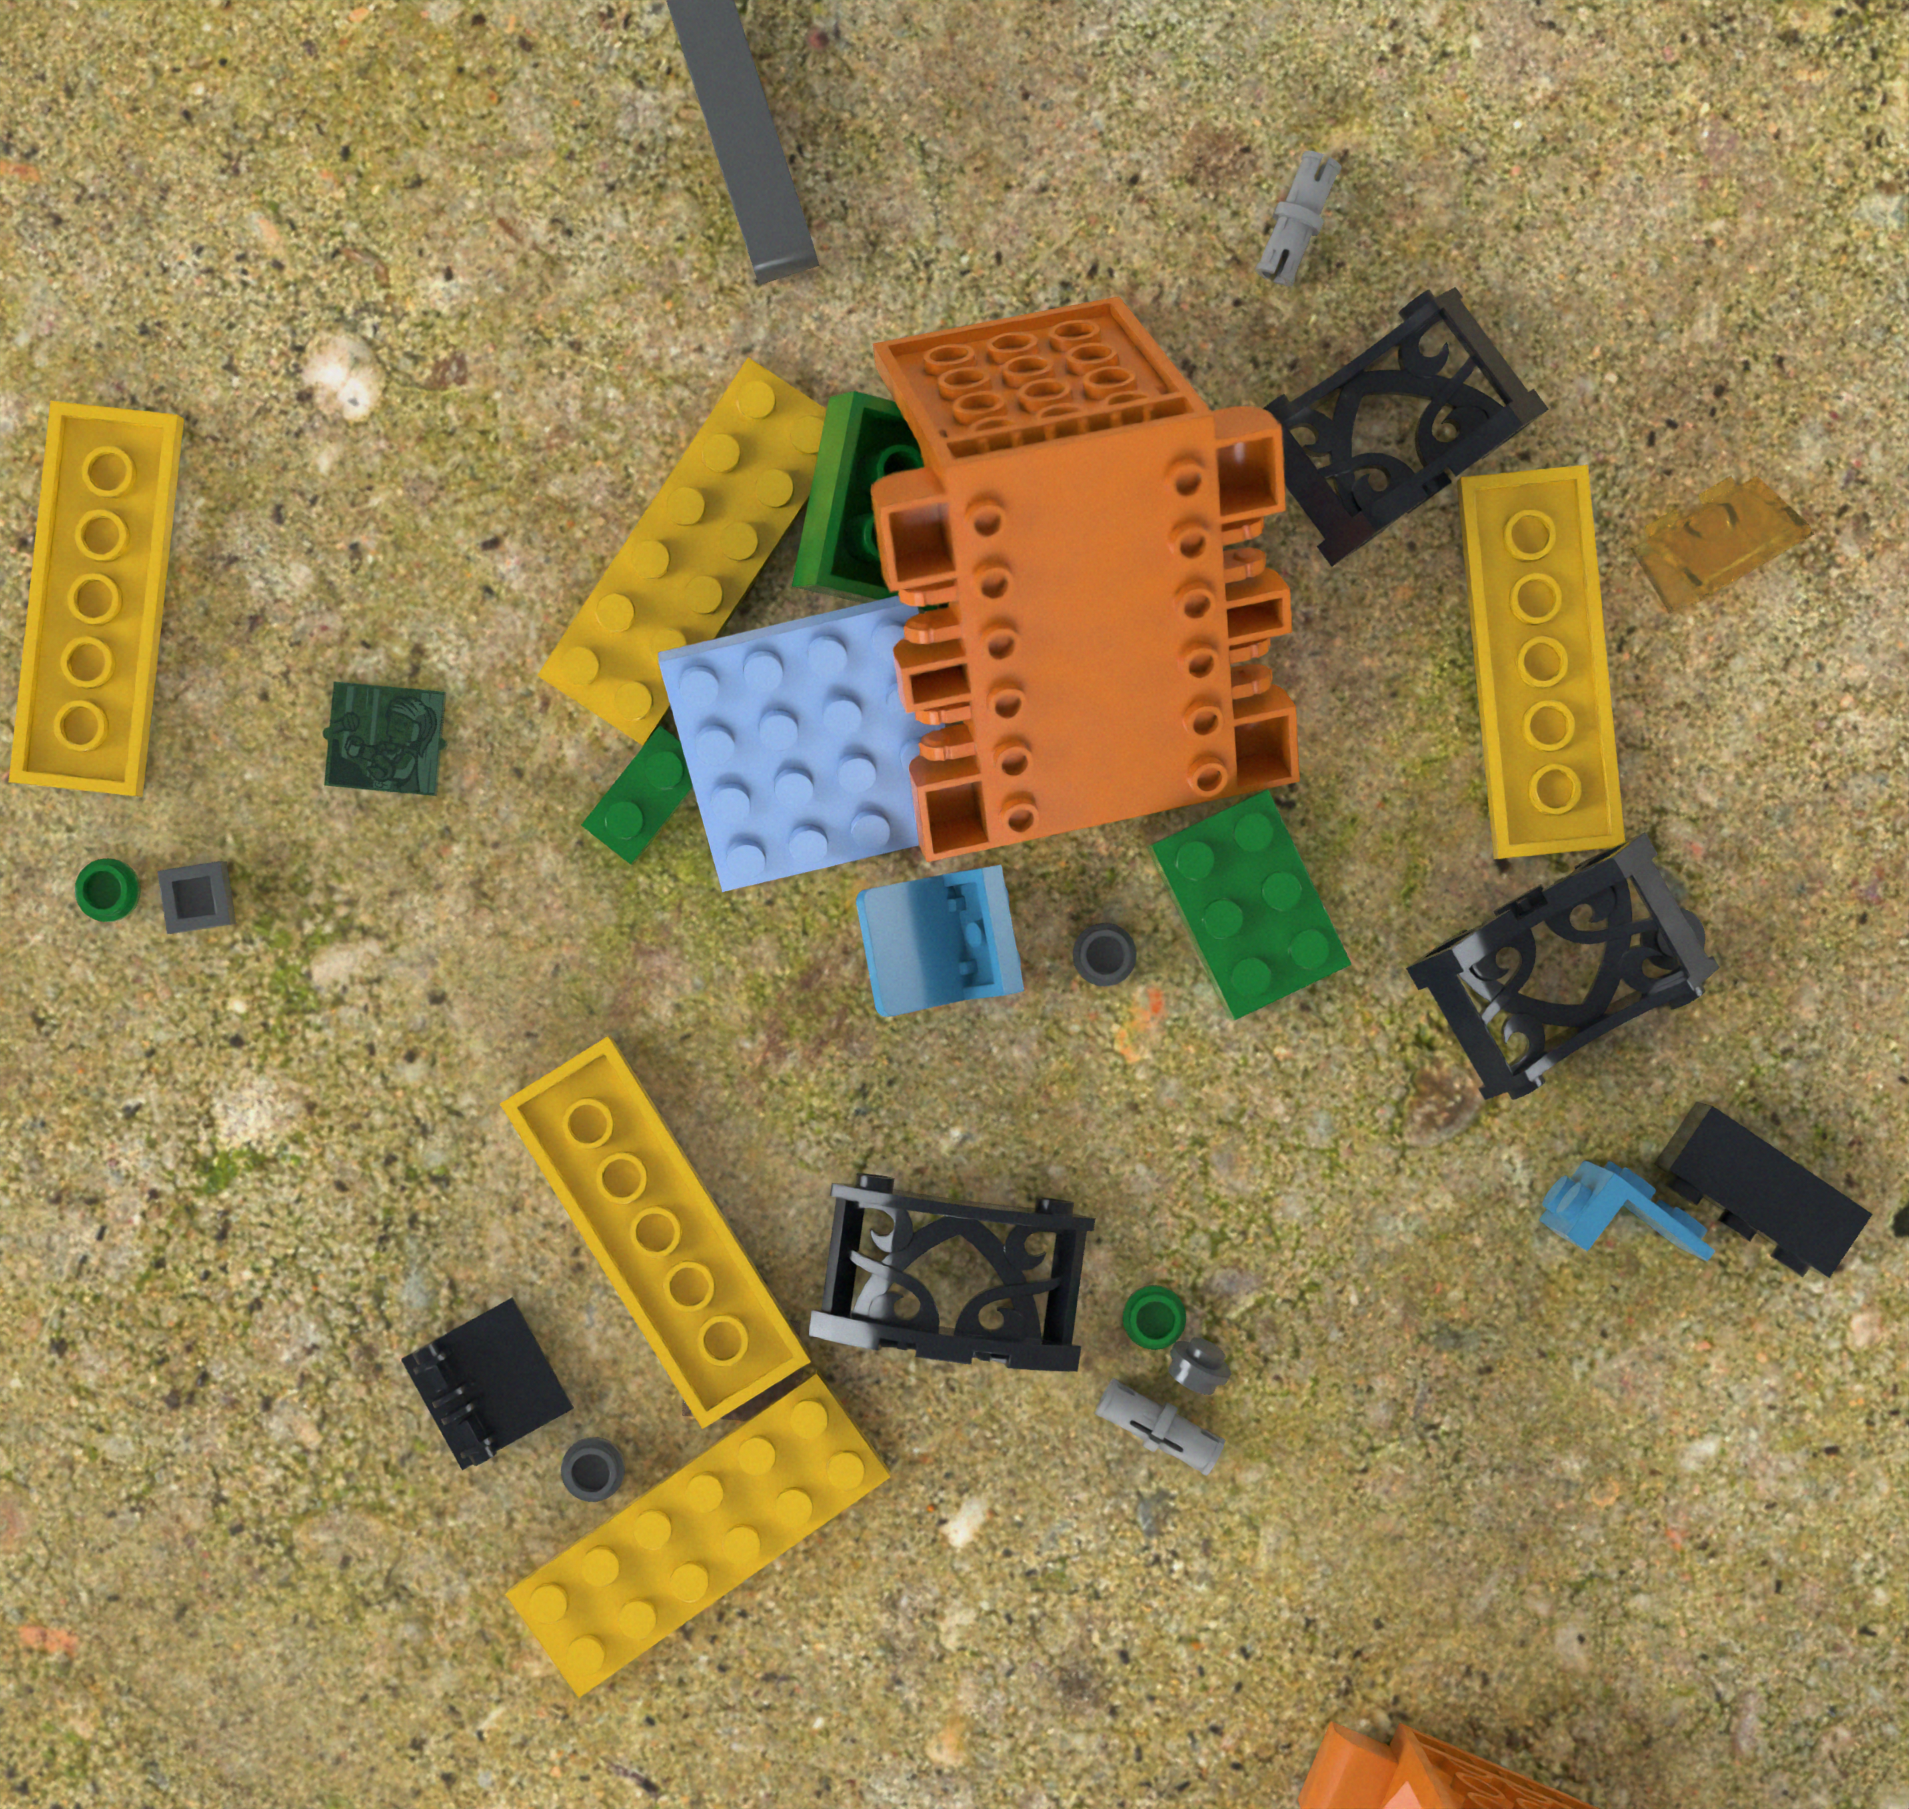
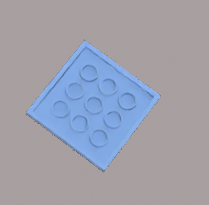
M898 595L658 652L659 666L722 892L919 846L909 764L920 754L919 742H921V738L933 730L938 731L941 728H945V723L940 725L921 723L916 720L915 712L906 713L899 698L893 648L897 642L905 638L903 626L909 618L918 615V606H909L900 602Z

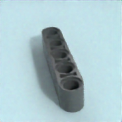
M666 0L758 284L762 285L820 266L734 0Z

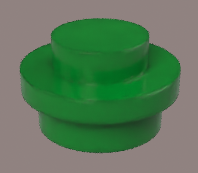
M104 858L89 863L81 870L75 883V897L80 909L90 918L101 922H114L130 915L136 908L141 895V886L137 874L128 864L117 859Z
M1148 1285L1136 1290L1127 1299L1123 1308L1122 1320L1127 1335L1134 1343L1146 1349L1159 1350L1171 1346L1180 1338L1186 1325V1311L1181 1299L1172 1290L1159 1285Z

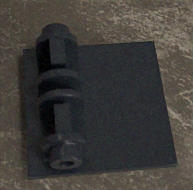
M513 1297L401 1359L462 1470L471 1465L478 1466L495 1456L497 1454L496 1451L574 1409Z

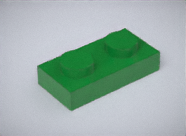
M659 726L581 824L582 827L630 865L635 864L694 789L681 741L662 726Z

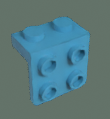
M1002 865L864 889L858 893L856 905L875 1008L881 1016H897L963 1000L1006 996L1024 991L1020 969L1021 960L1016 947L1009 909V894L1005 886Z
M1584 1160L1571 1178L1566 1175L1562 1176L1550 1188L1542 1202L1546 1211L1539 1218V1221L1557 1235L1585 1251L1590 1249L1620 1208L1624 1206L1680 1249L1707 1262L1715 1253L1712 1247L1701 1240L1708 1232L1707 1228L1678 1207L1672 1208L1660 1199L1656 1204L1653 1203L1650 1199L1657 1190L1628 1168L1624 1167L1622 1169L1611 1161H1608L1604 1168Z

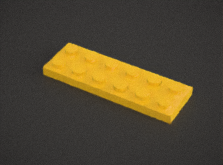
M748 357L537 676L644 746L671 710L658 662V652L717 639L809 501L827 409Z
M50 401L8 782L143 797L184 418L177 414Z
M1588 465L1460 477L1457 480V491L1494 859L1612 848L1625 841Z
M611 1035L500 1103V1106L702 1429L811 1362L812 1357Z
M816 1370L513 1585L505 1595L575 1694L580 1698L889 1479L891 1471L820 1371Z

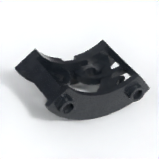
M1456 287L1437 297L1433 295L1430 289L1426 290L1398 312L1404 321L1346 366L1290 402L1285 394L1262 408L1268 411L1282 426L1285 486L1325 540L1316 547L1331 567L1380 535L1405 513H1411L1451 484V479L1445 473L1448 469L1457 477L1480 459L1486 458L1549 410L1534 389L1528 392L1461 301L1463 296ZM1442 322L1446 323L1469 354V358L1451 379L1437 375L1448 359L1449 348L1447 342L1443 345L1439 354L1434 357L1424 356L1420 353L1418 346L1421 337L1431 328ZM1398 350L1400 370L1370 371ZM1476 366L1506 405L1505 407L1478 389L1464 384ZM1340 393L1332 420L1316 410ZM1403 395L1431 401L1421 414L1415 430V448L1420 463L1424 467L1422 470L1415 474L1401 460L1383 453H1364L1352 457L1354 421L1363 396ZM1443 406L1453 409L1441 422V424L1449 423L1455 427L1456 437L1451 442H1440L1432 434V425ZM1298 427L1310 429L1315 436V444H1305L1301 447L1290 431ZM1329 454L1330 465L1317 469L1308 455L1323 457ZM1369 468L1381 470L1387 478V487L1383 491H1375L1368 482L1370 474L1363 475L1356 481L1354 472ZM1333 480L1336 493L1333 491V489L1330 487L1327 481Z
M1645 832L1574 866L1575 870L1564 879L1562 877L1555 881L1553 885L1544 889L1542 884L1518 896L1494 910L1495 918L1488 919L1482 925L1467 931L1465 929L1458 932L1406 968L1418 990L1426 987L1429 988L1483 1082V1085L1478 1089L1484 1100L1508 1092L1512 1100L1521 1098L1545 1083L1542 1073L1603 1034L1662 1004L1668 1003L1670 1009H1677L1705 993L1706 990L1702 983L1720 967L1713 956L1707 957L1652 861L1658 854ZM1627 878L1631 880L1652 918L1632 920V904ZM1587 904L1592 910V916L1588 922L1596 923L1606 918V927L1595 930H1576L1571 925L1570 914L1576 906ZM1542 921L1553 933L1568 941L1580 944L1605 942L1596 977L1581 1004L1547 1002L1518 993L1529 979L1535 964L1536 945L1530 928ZM1659 929L1679 967L1670 973L1651 978L1643 974L1641 968L1643 961L1647 957L1662 956V954L1653 948L1643 945L1630 947L1631 935ZM1512 947L1518 952L1520 960L1513 975L1503 985L1497 979L1502 978L1508 973L1509 968H1500L1496 964V954L1502 948ZM1459 977L1477 994L1488 1001L1480 1012L1476 1009ZM1620 980L1636 990L1610 1004ZM1501 1009L1511 1013L1504 1020L1501 1028L1502 1042L1507 1044L1509 1037L1516 1032L1523 1033L1527 1042L1523 1053L1510 1063L1506 1061L1487 1028L1488 1023ZM1542 1023L1569 1028L1545 1041Z
M856 1173L855 1184H831L830 1196L836 1197L822 1307L821 1310H812L809 1336L876 1351L881 1350V1347H897V1349L905 1351L912 1349L916 1350L915 1357L971 1365L972 1358H978L980 1361L990 1362L992 1360L1003 1363L1007 1368L1078 1372L1081 1346L1072 1344L1086 1235L1087 1231H1094L1096 1218L1073 1214L1074 1202L1067 1200L1036 1197L1035 1208L959 1200L893 1189L895 1178L875 1174ZM865 1208L882 1210L888 1213L894 1221L893 1230L888 1234L881 1235L872 1228L870 1229L875 1245L881 1250L889 1252L882 1261L859 1252ZM907 1210L942 1215L943 1217L926 1224L913 1233L912 1218ZM980 1221L1013 1224L1015 1226L1010 1230L1003 1244ZM1036 1232L1056 1233L1050 1278L1027 1281L1022 1270L1027 1271L1037 1267L1046 1256V1251L1038 1255L1028 1253L1025 1249L1027 1237ZM961 1235L984 1255L1004 1285L987 1288L973 1296L962 1308L955 1328L939 1326L938 1307L929 1289L919 1279L904 1272V1270L931 1248L945 1240ZM858 1265L872 1274L865 1283L853 1311H851ZM893 1283L908 1289L920 1301V1309L914 1316L904 1318L895 1312V1302L904 1298V1295L896 1291H888ZM1048 1291L1043 1333L1041 1336L1040 1321L1033 1295ZM1010 1298L1013 1307H997V1311L1004 1317L1000 1327L988 1329L980 1323L978 1316L984 1306L998 1300Z

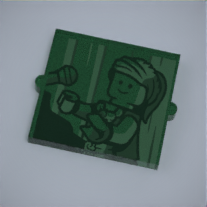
M334 681L330 726L325 728L322 733L323 737L328 740L324 786L437 796L441 751L448 747V742L442 738L446 692Z

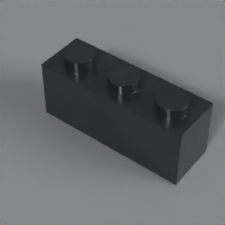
M1697 1101L1654 1163V1165L1670 1175L1664 1184L1666 1187L1695 1206H1698L1702 1198L1714 1204L1723 1211L1717 1219L1719 1223L1751 1242L1755 1234H1758L1776 1246L1770 1257L1802 1278L1809 1269L1830 1278L1873 1215L1714 1106Z

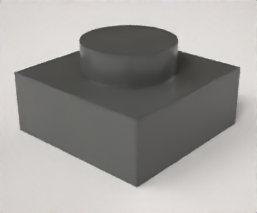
M227 861L157 871L167 934L236 924Z

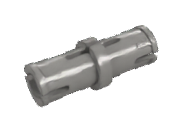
M1305 151L1301 157L1302 162L1286 201L1279 202L1273 213V218L1277 222L1262 258L1257 263L1255 272L1261 277L1268 279L1271 273H1275L1282 257V262L1273 281L1276 284L1293 286L1296 272L1311 236H1317L1323 226L1324 220L1320 214L1336 176L1340 173L1342 167L1336 160L1329 157L1326 165L1323 164L1321 166L1318 176L1314 180L1324 154L1314 151Z
M1115 1378L1108 1384L1094 1412L1095 1415L1119 1425L1144 1440L1143 1447L1152 1452L1159 1448L1187 1463L1205 1476L1213 1469L1226 1442L1222 1437H1218L1176 1414L1178 1409L1176 1406L1167 1401L1160 1405L1135 1392Z

